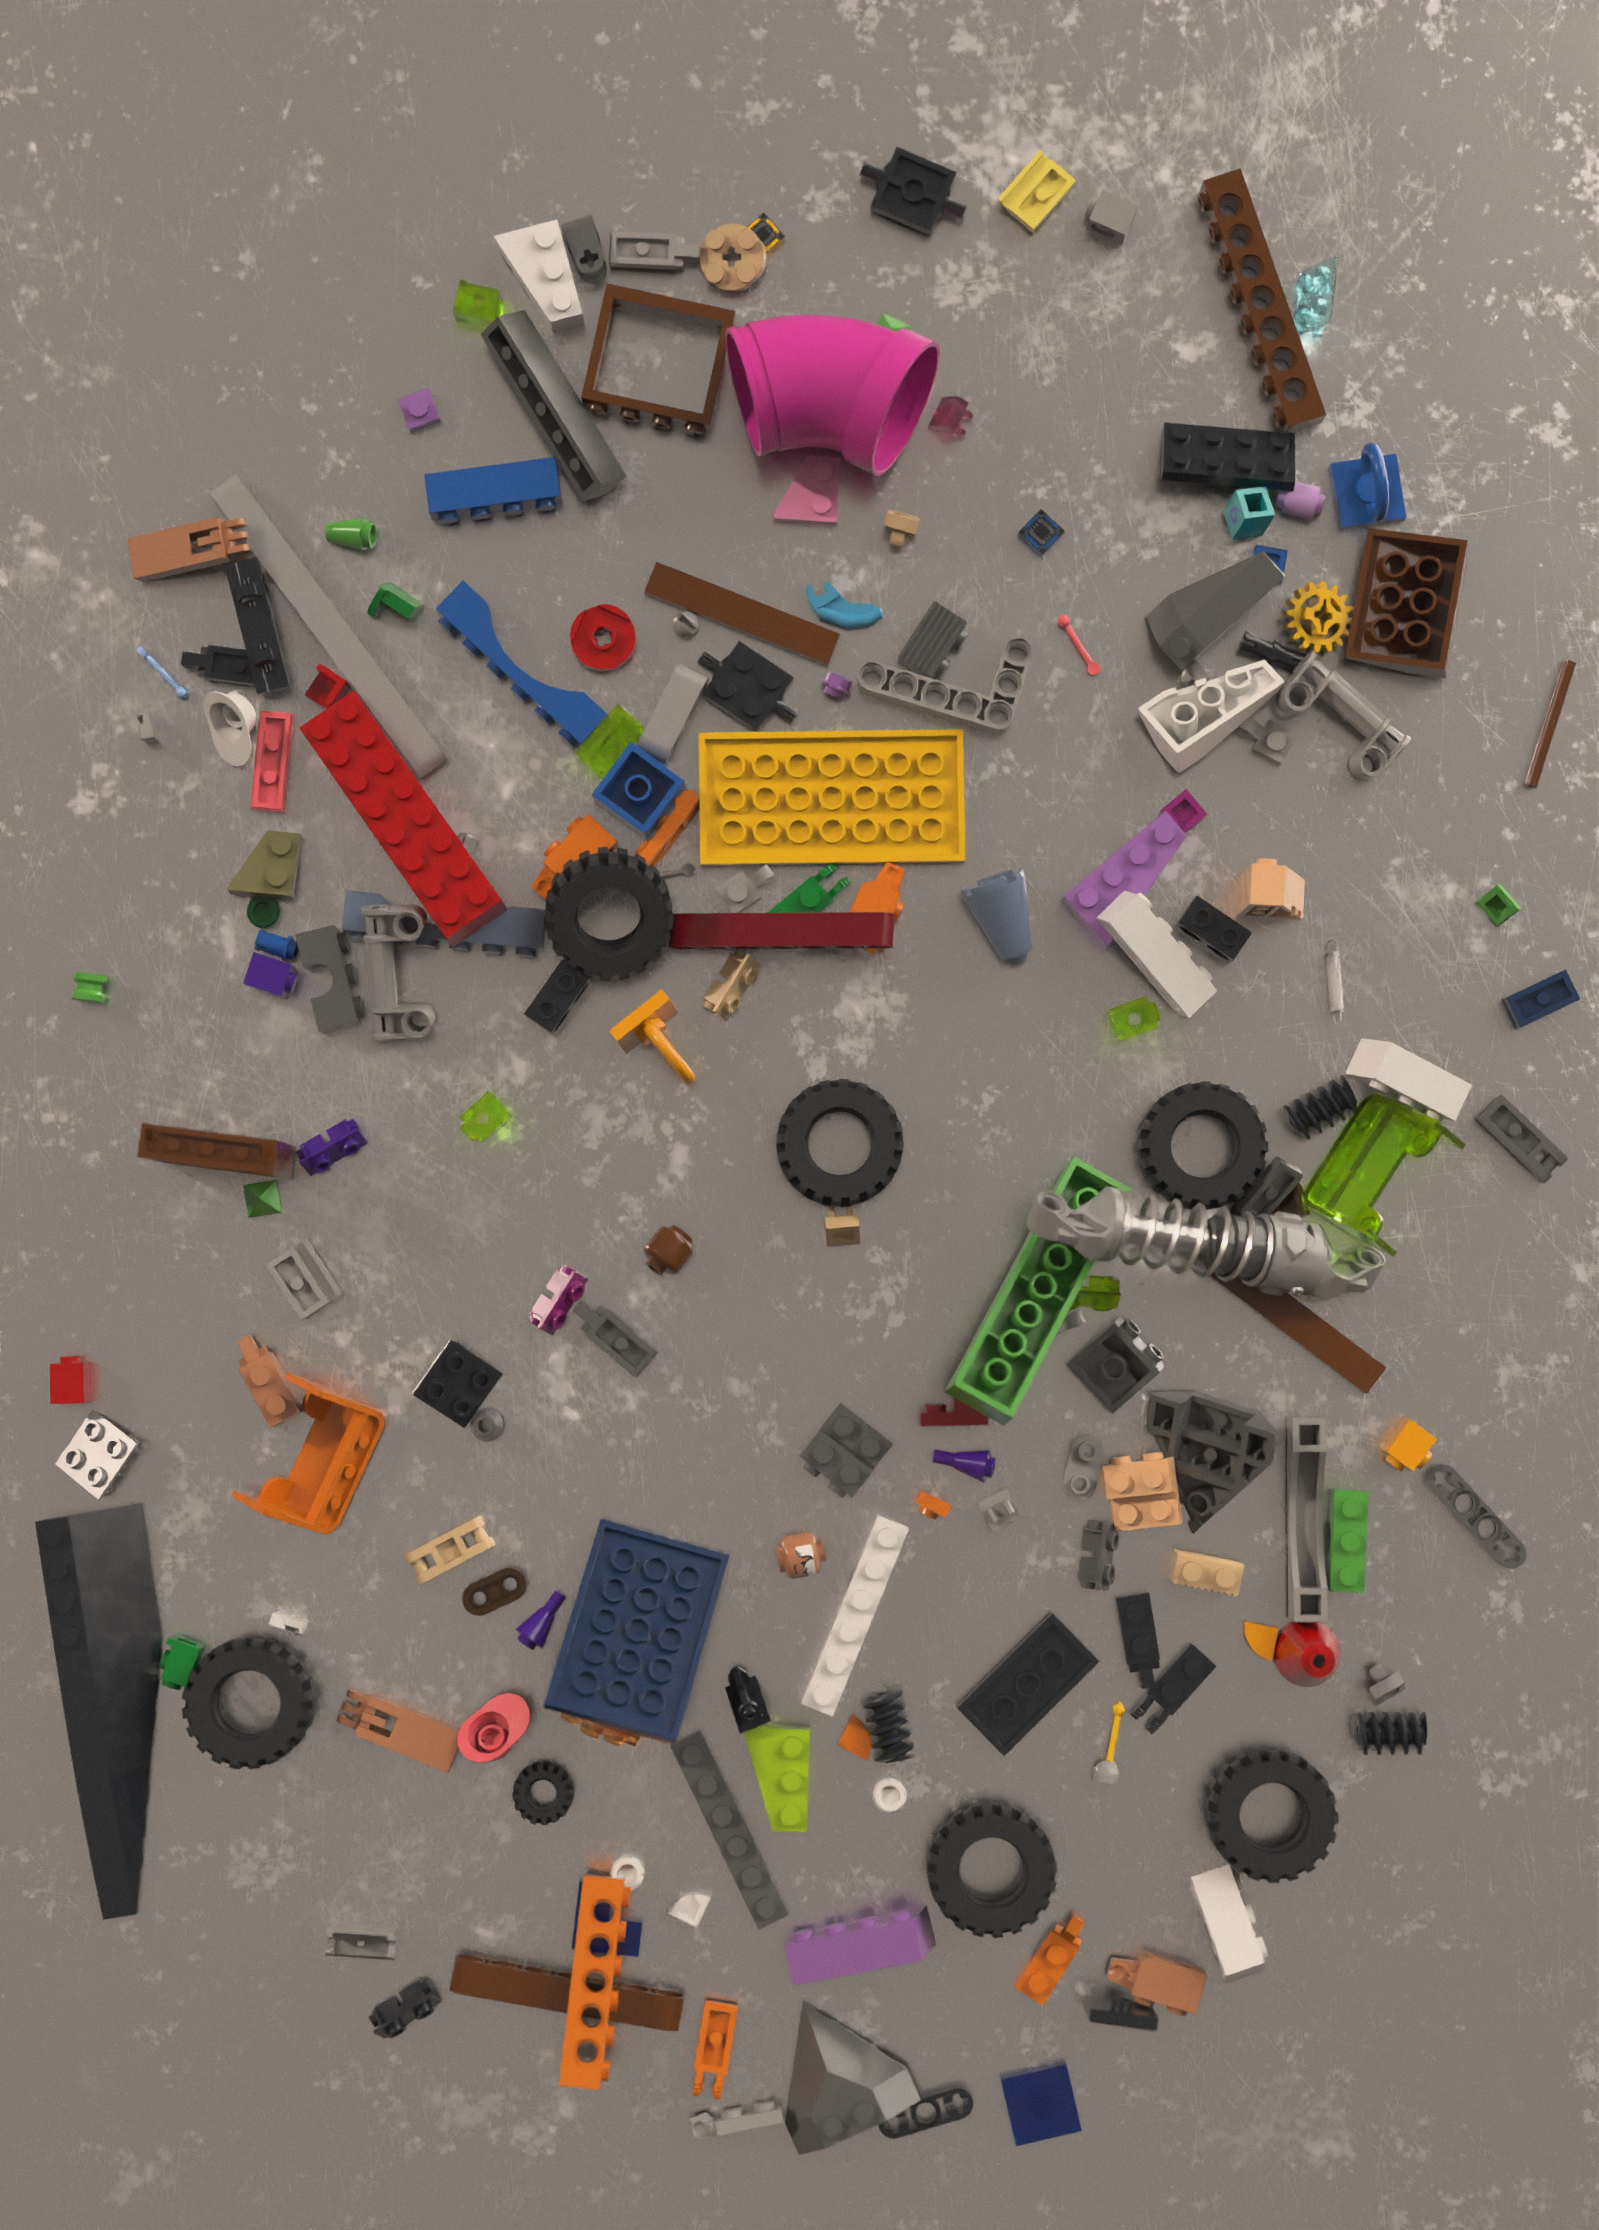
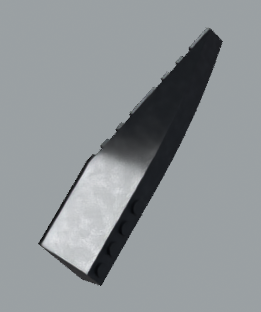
M143 1503L48 1518L35 1522L71 1758L103 1920L136 1915L139 1904L142 1871L141 1858L144 1849V1825L147 1816V1792L150 1783L154 1739L153 1726L157 1706L156 1693L160 1673V1649L163 1640Z

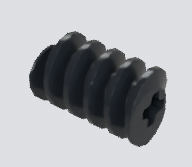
M1340 1075V1085L1335 1080L1328 1082L1329 1092L1324 1087L1319 1086L1316 1089L1317 1098L1308 1092L1304 1096L1305 1104L1301 1100L1295 1099L1293 1101L1294 1111L1287 1105L1282 1107L1289 1124L1296 1134H1301L1307 1140H1310V1128H1314L1319 1134L1323 1133L1321 1122H1326L1332 1128L1334 1127L1333 1116L1337 1115L1342 1121H1345L1346 1109H1349L1354 1115L1358 1114L1356 1097L1343 1075Z
M892 1689L871 1694L868 1696L871 1700L863 1705V1709L874 1711L872 1715L866 1718V1722L876 1723L877 1725L868 1733L870 1736H877L880 1739L871 1745L872 1749L882 1750V1754L874 1758L875 1762L893 1763L916 1756L914 1754H907V1752L914 1748V1743L904 1740L912 1734L911 1729L901 1727L909 1721L908 1715L898 1714L906 1708L905 1702L895 1701V1699L903 1695L902 1689Z
M1356 1712V1743L1360 1745L1363 1755L1368 1754L1370 1745H1374L1377 1755H1381L1384 1745L1388 1746L1391 1755L1395 1754L1397 1745H1401L1404 1755H1408L1411 1745H1414L1417 1754L1421 1755L1427 1742L1426 1714L1422 1712L1418 1721L1414 1712H1408L1405 1720L1401 1712H1395L1391 1721L1389 1714L1382 1712L1377 1721L1374 1712H1368L1364 1722L1361 1713Z

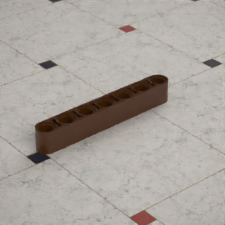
M460 1954L455 1956L449 1990L466 1996L567 2013L572 1973ZM587 1976L586 1983L591 1990L599 1991L605 1987V1979ZM613 1982V1990L619 1991L617 2011H610L609 2021L663 2031L679 2030L684 2002L683 1994L624 1982ZM588 2007L583 2010L582 2016L601 2019V2013L597 2008Z

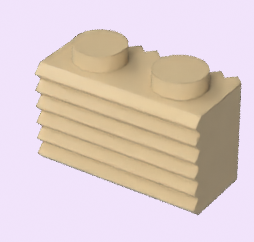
M1174 1549L1168 1579L1174 1585H1185L1188 1588L1205 1589L1208 1592L1225 1593L1228 1596L1231 1594L1236 1597L1240 1592L1244 1564L1239 1561Z

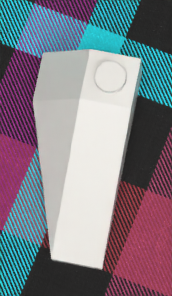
M1266 660L1229 670L1222 677L1206 681L1205 678L1195 681V686L1192 685L1176 690V687L1165 690L1140 706L1138 713L1159 752L1180 773L1213 750L1283 688L1285 681Z

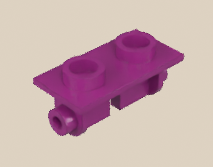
M565 1264L561 1270L557 1268L545 1287L554 1293V1296L550 1299L541 1294L529 1312L531 1317L528 1321L553 1336L555 1331L560 1329L565 1323L567 1313L573 1303L579 1300L584 1293L585 1284L589 1279L578 1274Z

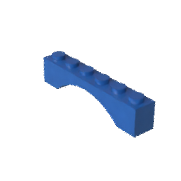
M464 580L436 608L441 617L438 620L439 624L451 635L455 631L458 632L465 639L462 645L475 657L481 654L487 659L489 663L486 667L498 679L505 676L513 684L510 687L511 691L523 702L529 698L537 706L534 712L544 722L549 724L553 721L561 728L558 734L570 746L577 743L583 749L609 722L608 714L584 692L566 691L548 686L530 677L517 667L504 652L497 640L492 626L488 603Z

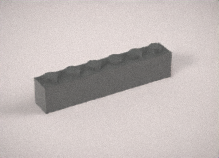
M525 310L498 316L484 330L481 337L582 501L609 494L627 476Z

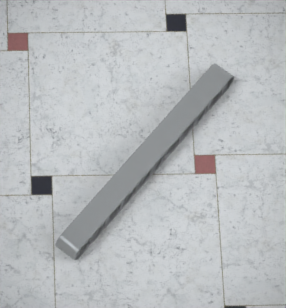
M233 474L211 490L209 494L228 520L245 519L246 526L236 529V531L247 532L248 539L244 540L245 543L249 545L251 551L418 776L422 779L448 760L239 477Z

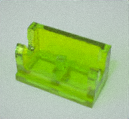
M616 704L576 751L575 757L598 778L603 780L629 743L633 742L636 745L639 742L644 731L643 725L619 704Z

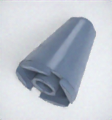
M1019 868L1015 876L1013 870H1008L978 880L979 887L970 889V886L967 885L960 889L962 897L1000 959H1008L1010 964L1027 959V953L1033 950L1026 876L1023 869Z

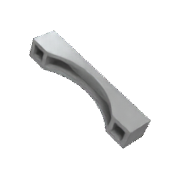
M1287 1417L1288 1619L1293 1622H1328V1588L1323 1541V1488L1327 1449L1326 1418Z

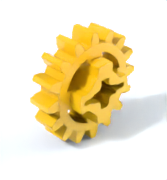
M1326 581L1318 583L1316 587L1313 582L1304 585V589L1300 587L1293 591L1295 598L1291 597L1285 601L1290 610L1282 612L1281 616L1289 619V623L1283 626V630L1292 631L1293 634L1288 640L1292 642L1298 639L1300 641L1298 646L1300 651L1310 646V652L1319 653L1321 649L1323 654L1332 651V646L1334 648L1342 646L1343 641L1341 638L1349 637L1350 631L1346 626L1351 625L1352 618H1349L1347 613L1354 608L1353 606H1345L1343 603L1348 597L1347 594L1341 596L1336 594L1338 586L1334 585L1327 590ZM1312 597V600L1309 601V606L1301 608L1304 601ZM1334 627V632L1327 639H1324V636L1328 633V628Z

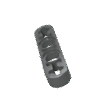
M1441 1463L1431 1466L1426 1472L1425 1480L1428 1488L1498 1564L1510 1569L1521 1566L1527 1556L1523 1543L1454 1468ZM1437 1471L1441 1473L1447 1471L1449 1473L1446 1480L1452 1487H1456L1458 1483L1461 1485V1488L1451 1493L1448 1500L1445 1494L1450 1493V1491L1444 1485L1439 1484L1436 1486L1434 1484L1437 1480L1434 1474ZM1461 1494H1468L1473 1499V1508L1467 1513H1461L1456 1508V1499ZM1484 1519H1491L1496 1524V1531L1489 1538L1482 1537L1478 1530L1480 1522ZM1503 1533L1507 1535V1537L1501 1539L1504 1544L1511 1548L1517 1547V1550L1514 1552L1517 1558L1514 1561L1511 1559L1504 1561L1503 1557L1506 1553L1500 1545L1496 1544L1494 1549L1490 1546L1500 1540Z

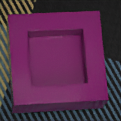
M1187 789L1160 811L1161 814L1166 811L1184 833L1188 832L1207 816L1206 811Z

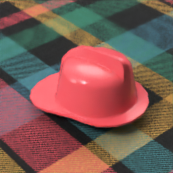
M512 1693L500 1694L487 1702L461 1725L457 1735V1745L461 1754L468 1760L477 1763L497 1761L504 1758L528 1729L530 1709L527 1702L519 1695Z

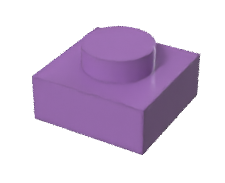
M429 388L398 399L410 433L441 422Z

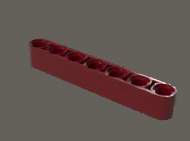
M894 913L673 914V929H670L669 948H894Z

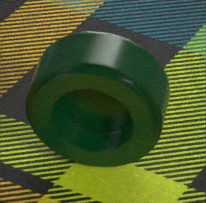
M255 897L248 904L247 917L259 929L273 928L281 919V907L273 898Z

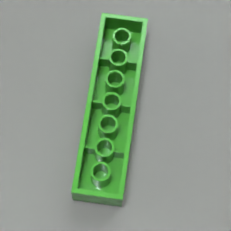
M1074 1156L1063 1168L1051 1192L1060 1195L1069 1208L1076 1210L1092 1200L1106 1187L1119 1188L1124 1192L1127 1190L1131 1192L1132 1189ZM1030 1230L945 1393L1003 1426L1014 1417L1095 1261L1087 1259L1073 1246L1044 1239Z

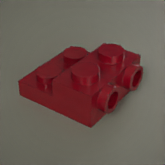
M951 1397V1410H947L945 1404H925V1411H918V1424L920 1426L988 1425L989 1417L954 1397Z

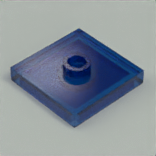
M1066 2062L1000 2077L1016 2146L1082 2131Z

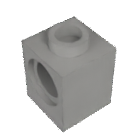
M1102 190L1098 200L1092 197L1084 215L1089 218L1087 230L1122 245L1136 216L1139 205Z

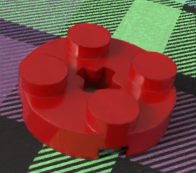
M600 604L597 607L586 609L575 618L571 626L570 640L573 653L579 662L591 670L599 672L616 671L634 653L636 647L635 628L628 615L616 606ZM604 630H608L609 638L612 639L611 643H605L603 646L597 645L598 640L594 638L596 632L602 634Z

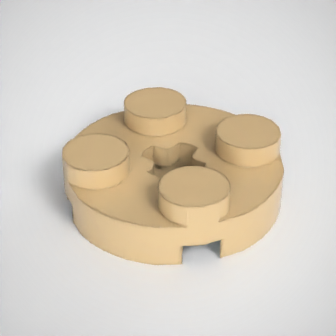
M736 223L724 224L709 231L705 236V241L700 251L701 269L708 281L724 291L739 292L748 289L762 275L766 266L767 258L764 244L756 233L744 225ZM731 249H735L737 254H741V260L735 261V266L730 267L729 262L725 260L726 254H729Z

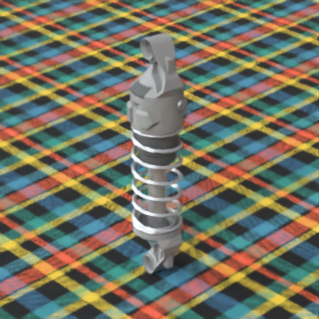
M1113 1187L1104 1188L1092 1200L1076 1210L1069 1208L1065 1200L1057 1193L1051 1191L1040 1192L1026 1223L1028 1228L1036 1235L1044 1239L1073 1246L1090 1261L1110 1262L1119 1255L1122 1262L1129 1266L1143 1259L1146 1266L1153 1270L1167 1263L1171 1271L1177 1274L1191 1267L1196 1276L1203 1278L1214 1271L1222 1281L1227 1282L1235 1277H1239L1244 1284L1255 1286L1262 1293L1281 1296L1284 1292H1289L1294 1296L1310 1294L1322 1300H1327L1345 1292L1365 1293L1366 1290L1372 1288L1386 1262L1384 1255L1371 1246H1361L1357 1251L1348 1256L1342 1255L1331 1244L1321 1224L1304 1221L1296 1214L1277 1211L1274 1215L1262 1213L1254 1218L1249 1211H1246L1242 1216L1230 1215L1229 1210L1222 1207L1214 1216L1207 1220L1205 1206L1202 1203H1198L1192 1209L1187 1224H1183V1208L1178 1199L1175 1198L1168 1205L1164 1219L1160 1220L1158 1219L1159 1205L1157 1198L1151 1194L1144 1200L1140 1215L1136 1216L1134 1215V1198L1132 1193L1128 1190L1124 1192L1119 1188ZM1152 1201V1218H1148L1146 1213ZM1176 1205L1177 1220L1176 1222H1171V1213ZM1200 1209L1201 1226L1193 1225L1194 1220ZM1126 1241L1138 1243L1140 1253L1133 1259L1126 1258L1123 1254L1122 1248ZM1150 1245L1162 1247L1164 1257L1161 1261L1153 1263L1148 1260L1146 1253ZM1174 1250L1186 1251L1188 1261L1184 1266L1177 1267L1172 1264L1170 1257ZM1197 1256L1202 1265L1208 1270L1201 1271L1196 1268L1194 1262Z

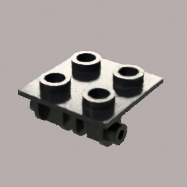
M450 1339L412 1392V1395L465 1428L503 1373L465 1349L459 1342Z

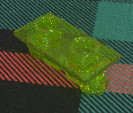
M1089 1276V1287L1081 1286L1069 1310L1078 1307H1092L1096 1311L1117 1309L1121 1292H1119L1120 1280H1113L1112 1276Z

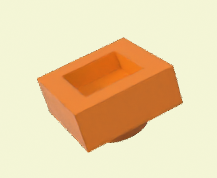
M921 1489L914 1501L920 1505L918 1512L934 1520L937 1519L938 1515L946 1518L951 1508V1504Z

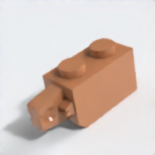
M247 1335L238 1340L237 1344L244 1356L238 1360L241 1366L238 1369L269 1428L276 1427L304 1412L290 1381L285 1379L286 1374L275 1354L269 1352L266 1346L259 1349L252 1335Z
M1146 1951L1139 1954L1136 1960L1112 1957L1107 1971V1979L1127 1988L1130 1994L1135 1996L1134 2001L1151 2007L1154 2006L1155 2002L1167 2006V2011L1180 2016H1186L1187 2012L1197 2014L1207 1978L1204 1968Z

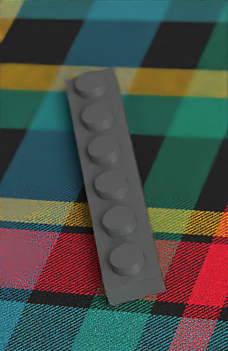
M701 1730L676 1742V1745L671 1744L670 1747L758 1930L788 1916L787 1907Z

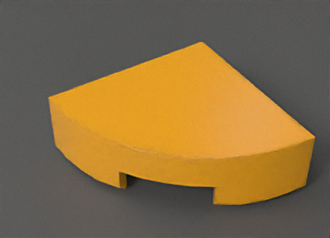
M1244 1621V1634L1249 1646L1262 1658L1272 1661L1278 1628Z

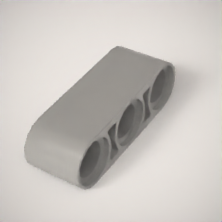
M679 663L662 693L637 746L649 755L667 763L702 697L709 678Z

